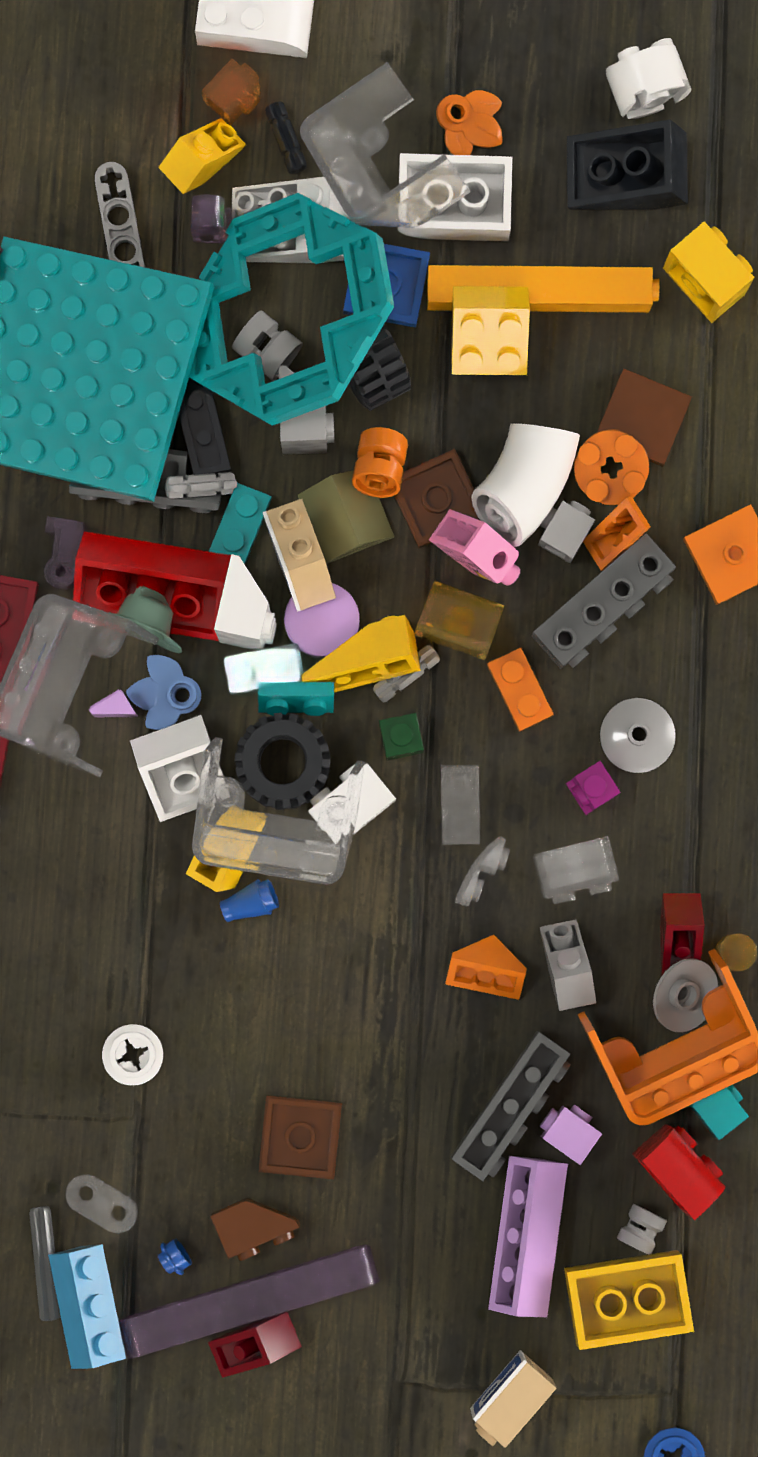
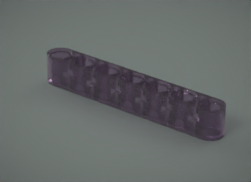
M364 1244L133 1314L118 1320L126 1357L131 1359L356 1291L379 1283L380 1278L370 1244Z

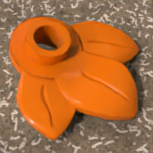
M475 90L465 97L457 94L448 95L439 102L436 116L441 127L445 129V144L450 153L453 155H470L473 145L482 148H493L502 144L501 128L497 120L492 117L502 105L501 100L497 96L483 90ZM451 107H457L460 110V119L452 117Z

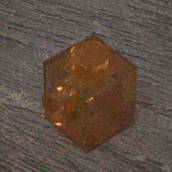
M231 59L202 89L203 101L231 126L242 113L248 115L258 105L260 101L258 96L261 94L258 82L259 76L246 63L240 66Z

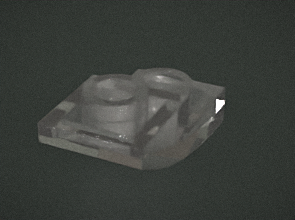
M441 765L442 845L480 844L478 765Z
M499 836L478 856L458 889L454 900L455 904L468 908L471 900L479 901L485 881L478 879L480 872L494 876L497 869L504 871L510 852L509 848L504 847L506 838Z

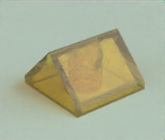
M434 581L417 623L415 636L486 660L504 605Z

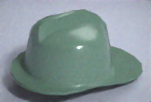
M140 586L133 594H129L116 614L108 613L125 622L134 631L152 643L171 652L182 653V648L169 637L173 610L169 607L166 598L162 594Z

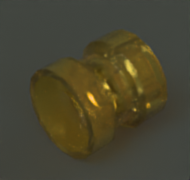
M741 933L728 934L722 937L715 948L728 965L730 971H744L750 968L757 957V947L754 941L749 936Z

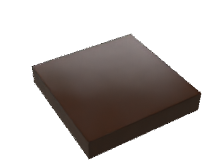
M623 368L597 432L615 429L632 435L645 448L649 461L663 467L692 396Z
M455 449L403 472L400 491L394 495L418 549L432 543L429 539L449 509L480 520L472 504L471 496L474 488Z
M266 1095L258 1172L334 1180L342 1103Z

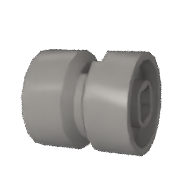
M261 310L243 327L236 337L232 349L242 357L251 353L262 358L264 375L275 381L279 378V366L289 367L299 353L303 343L287 330L278 331V323ZM267 336L270 337L269 343L260 351L258 348Z

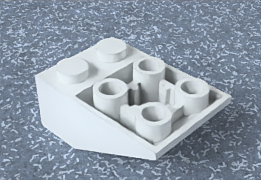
M331 176L232 188V220L295 193H300L315 203L327 207L350 220L351 187ZM305 234L246 257V262L313 263L308 257ZM339 255L322 263L343 261L344 255Z

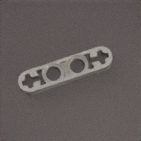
M106 162L95 173V185L109 260L145 268L127 172L121 164ZM114 172L116 178H122V180L116 182L119 197L126 194V198L112 199L108 183H102V181L107 180V173ZM115 207H123L129 212V218L122 225H114L108 220L109 212ZM130 243L135 247L136 253L131 260L121 261L115 257V249L119 244Z

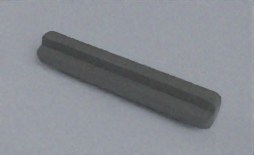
M39 1206L30 1209L29 1212L39 1315L42 1321H52L61 1317L48 1256L55 1253L50 1207Z

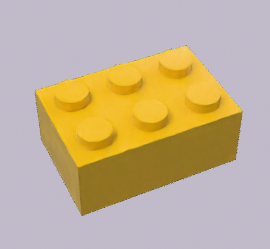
M677 1250L564 1268L575 1340L579 1350L694 1332L682 1254Z

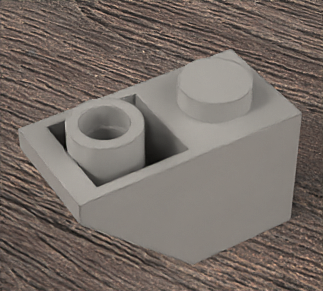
M577 920L540 927L551 984L559 1011L595 1004L596 997L592 970Z

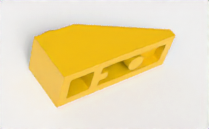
M405 615L387 616L378 622L368 624L301 675L302 682H334L335 693L421 671L414 630Z

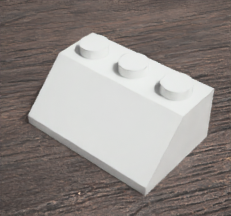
M231 554L214 627L215 633L220 643L264 652L266 643L273 644L277 627L276 618H274L275 613H271L267 599L241 558Z

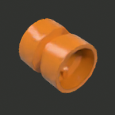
M382 427L369 428L363 431L360 436L357 452L358 460L355 462L352 478L353 486L358 491L378 498L392 497L398 494L403 477L402 466L405 464L408 449L406 437L398 431Z

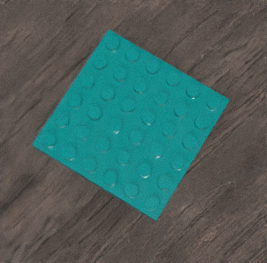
M3 236L1 243L2 253L0 255V465L154 502L215 286L208 281Z

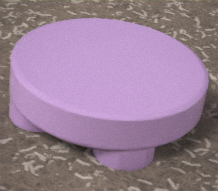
M333 583L335 599L297 612L291 597L285 610L284 623L290 641L298 650L314 658L326 657L355 635L359 629L360 620L356 602L345 589Z

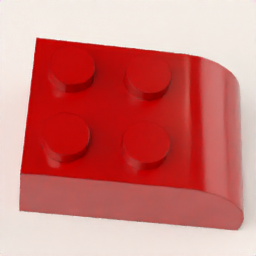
M665 1124L635 1150L632 1155L681 1211L693 1220H696L725 1190V1185L718 1179L723 1175V1172L709 1157H706L704 1154L699 1157L695 1153L693 1148L698 1144L683 1127L681 1128L678 1125L676 1128Z

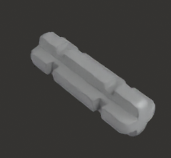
M232 472L218 473V477H216L215 473L185 475V479H183V476H169L166 479V483H164V490L170 499L183 498V494L187 498L214 496L216 492L219 495L232 494L234 488L237 487V481Z
M427 645L418 652L421 671L382 680L375 684L373 691L383 703L387 702L396 695L395 692L398 689L402 691L423 675L426 668L430 669L436 665L440 657L433 647Z

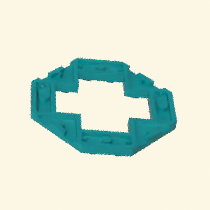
M295 193L234 218L225 232L229 236L219 253L213 252L201 272L199 278L203 281L211 282L215 288L189 376L197 383L272 426L339 401L394 308L383 238L337 212L315 203L310 198L300 193ZM305 234L308 257L313 263L319 264L339 255H344L353 315L320 327L325 362L265 384L262 358L257 354L251 353L228 362L219 303L251 290L246 262L247 256Z

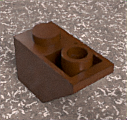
M249 1198L218 1210L210 1216L228 1259L237 1255L239 1261L260 1253L258 1246L270 1240L276 1246L296 1237L293 1230L300 1227L297 1217Z

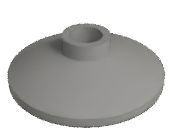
M643 698L627 699L615 705L605 716L600 730L601 746L607 758L616 767L631 773L649 772L662 765L670 756L675 744L674 724L667 711L659 704ZM634 728L644 729L646 737L643 741H636L632 737Z
M690 958L673 964L665 971L656 986L653 997L654 1012L661 1025L674 1032H687L698 1027L706 1020L701 1008L703 998L709 991L718 987V980L713 969L701 960Z

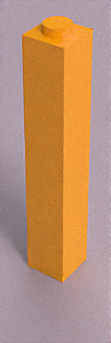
M428 265L427 310L452 311L453 286L528 287L530 311L649 313L653 301H659L660 286L659 279H653V267Z

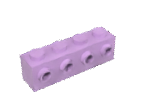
M509 1156L488 1310L518 1317H547L568 1164L540 1158Z

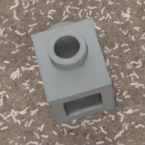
M562 501L558 510L552 508L548 516L541 523L540 526L546 530L538 545L566 562L571 563L595 519L589 516L591 511L578 502L572 501L569 505Z

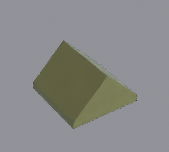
M354 470L331 475L298 494V498L303 500L326 564L394 538L380 499L365 495L353 486Z

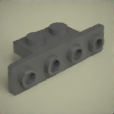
M171 449L168 450L154 502L73 482L69 485V493L78 494L79 498L85 500H98L100 497L113 498L116 502L127 505L136 504L139 501L152 503L153 506L161 509H170L175 506L190 507L191 511L197 513H209L212 510H218L222 495H219L218 492L214 496L187 498L183 494V498H168L164 490V483H166L167 477L183 476V479H185L188 451Z

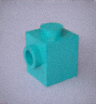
M734 1085L689 1105L717 1140L722 1139L749 1117L739 1104L743 1097Z

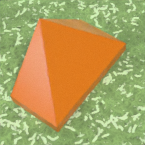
M632 496L626 497L584 539L583 543L599 569L603 571L633 545L651 526Z
M491 935L452 953L445 984L519 1000L527 968L495 935Z

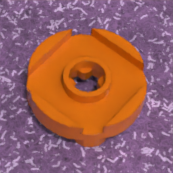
M609 429L597 432L590 436L578 451L574 463L575 478L580 489L592 501L604 505H619L626 497L632 496L634 498L644 488L649 475L647 452L638 440L623 431ZM613 457L615 462H621L623 465V469L617 471V477L610 478L609 473H602L601 466L606 465V458Z

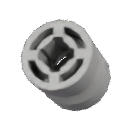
M633 1203L628 1213L630 1220L627 1226L621 1227L617 1239L651 1255L656 1246L654 1239L657 1233L663 1231L667 1220ZM642 1225L646 1227V1230L639 1228V1226Z

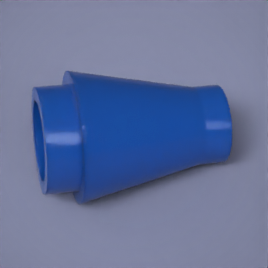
M257 879L229 898L220 901V908L225 920L231 922L237 919L271 915L273 909L279 908V902L270 880L267 879L261 882Z

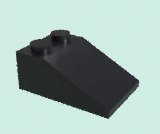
M669 119L567 136L568 208L570 210H653L688 204L687 133Z

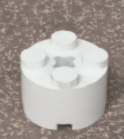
M671 38L661 39L653 43L650 48L641 51L638 46L627 48L617 55L619 61L606 69V77L622 117L627 115L628 119L641 118L665 109L663 103L672 97L676 104L691 92V86Z

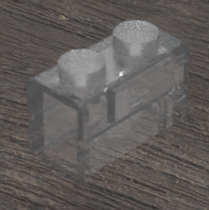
M608 836L533 855L543 899L552 898L553 904L575 900L574 892L588 888L590 895L611 891V883L619 881Z

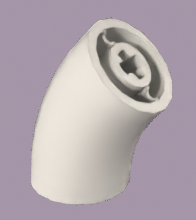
M510 424L508 437L498 462L487 478L473 491L471 496L473 507L480 521L487 523L511 546H520L536 531L558 500L569 477L580 435L544 426Z

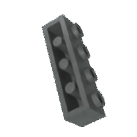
M646 533L533 631L531 637L560 669L567 664L574 668L590 654L585 649L595 639L600 644L603 643L617 630L614 623L625 614L630 619L646 605L642 601L644 596L651 590L659 594L674 580L670 574L676 566Z
M536 1031L451 1154V1159L482 1181H484L487 1175L493 1178L506 1160L501 1156L509 1143L515 1146L527 1130V1126L523 1123L531 1111L537 1114L547 1101L549 1095L545 1091L553 1080L559 1083L571 1064L566 1060L570 1053Z

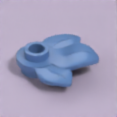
M162 655L148 656L147 668L150 677L137 681L126 690V695L136 706L148 710L145 725L146 728L161 730L174 725L181 714L194 711L201 701L199 685L193 679L183 675L178 662ZM186 689L189 691L190 697L186 702L176 700L178 690Z

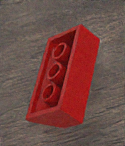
M84 531L75 558L72 617L128 626L122 620L108 613L116 614L129 594H133L140 586H144L162 594L166 598L169 607L173 610L171 634L219 641L214 627L231 555Z

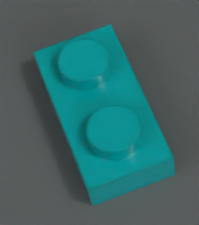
M237 483V487L234 488L209 552L237 555L246 564L264 520L262 512L268 510L272 496Z
M258 682V713H267L272 716L274 715L273 713H282L284 715L287 713H305L310 716L333 713L334 682Z

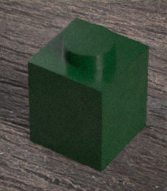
M416 713L379 720L386 761L424 752Z

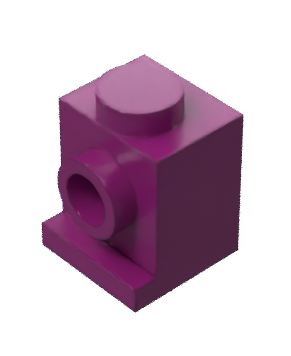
M601 761L565 783L585 815L621 793Z

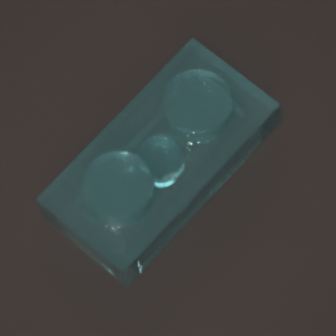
M296 643L224 657L230 695L257 691L258 682H302L303 667L299 644Z

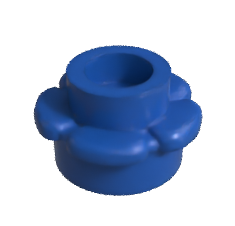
M173 1239L168 1244L161 1243L160 1248L162 1252L158 1254V1259L163 1268L169 1274L175 1271L178 1275H183V1270L192 1264L190 1256L183 1245L177 1239Z

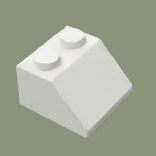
M201 715L130 740L139 772L160 822L231 797Z

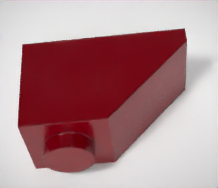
M663 893L660 918L661 977L669 967L681 960L690 958L701 960L705 926L701 893Z
M287 1311L263 1318L208 1342L222 1378L269 1365L302 1347Z

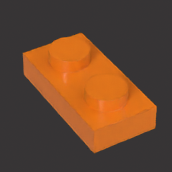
M522 648L487 663V667L519 732L554 715Z

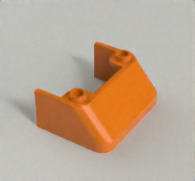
M715 949L708 953L723 985L709 991L703 998L701 1008L707 1024L640 1057L632 1042L626 1038L614 1037L601 1043L585 1012L577 1014L629 1120L637 1125L652 1124L758 1073L757 1028L728 965Z

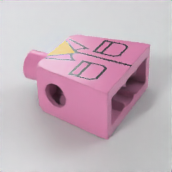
M449 509L429 541L459 564L479 577L497 584L502 582L506 586L514 583L519 577L520 568L514 564L519 556V552L483 521Z

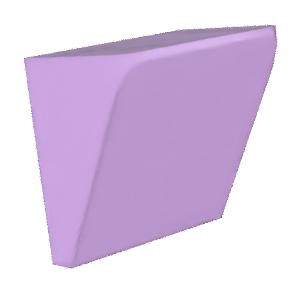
M119 689L93 704L89 709L94 717H138L124 692Z

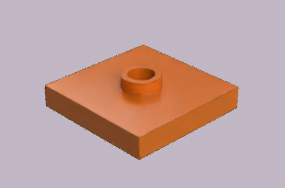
M751 504L683 538L716 605L758 585V517Z

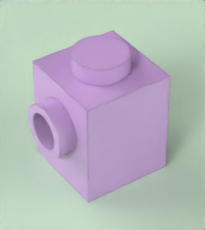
M573 1105L570 1110L564 1106H561L559 1111L552 1108L540 1125L545 1130L540 1137L579 1165L582 1164L602 1133L589 1125L593 1117L576 1105Z

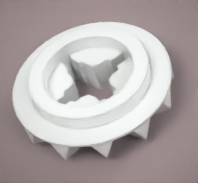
M130 1024L119 1027L108 1036L103 1046L102 1059L104 1067L108 1074L119 1083L125 1085L146 1083L158 1073L163 1061L161 1041L152 1030L144 1026ZM126 1039L135 1049L148 1047V1050L139 1057L140 1071L137 1066H134L132 1061L118 1062V1059L123 1058L122 1055L127 1053Z

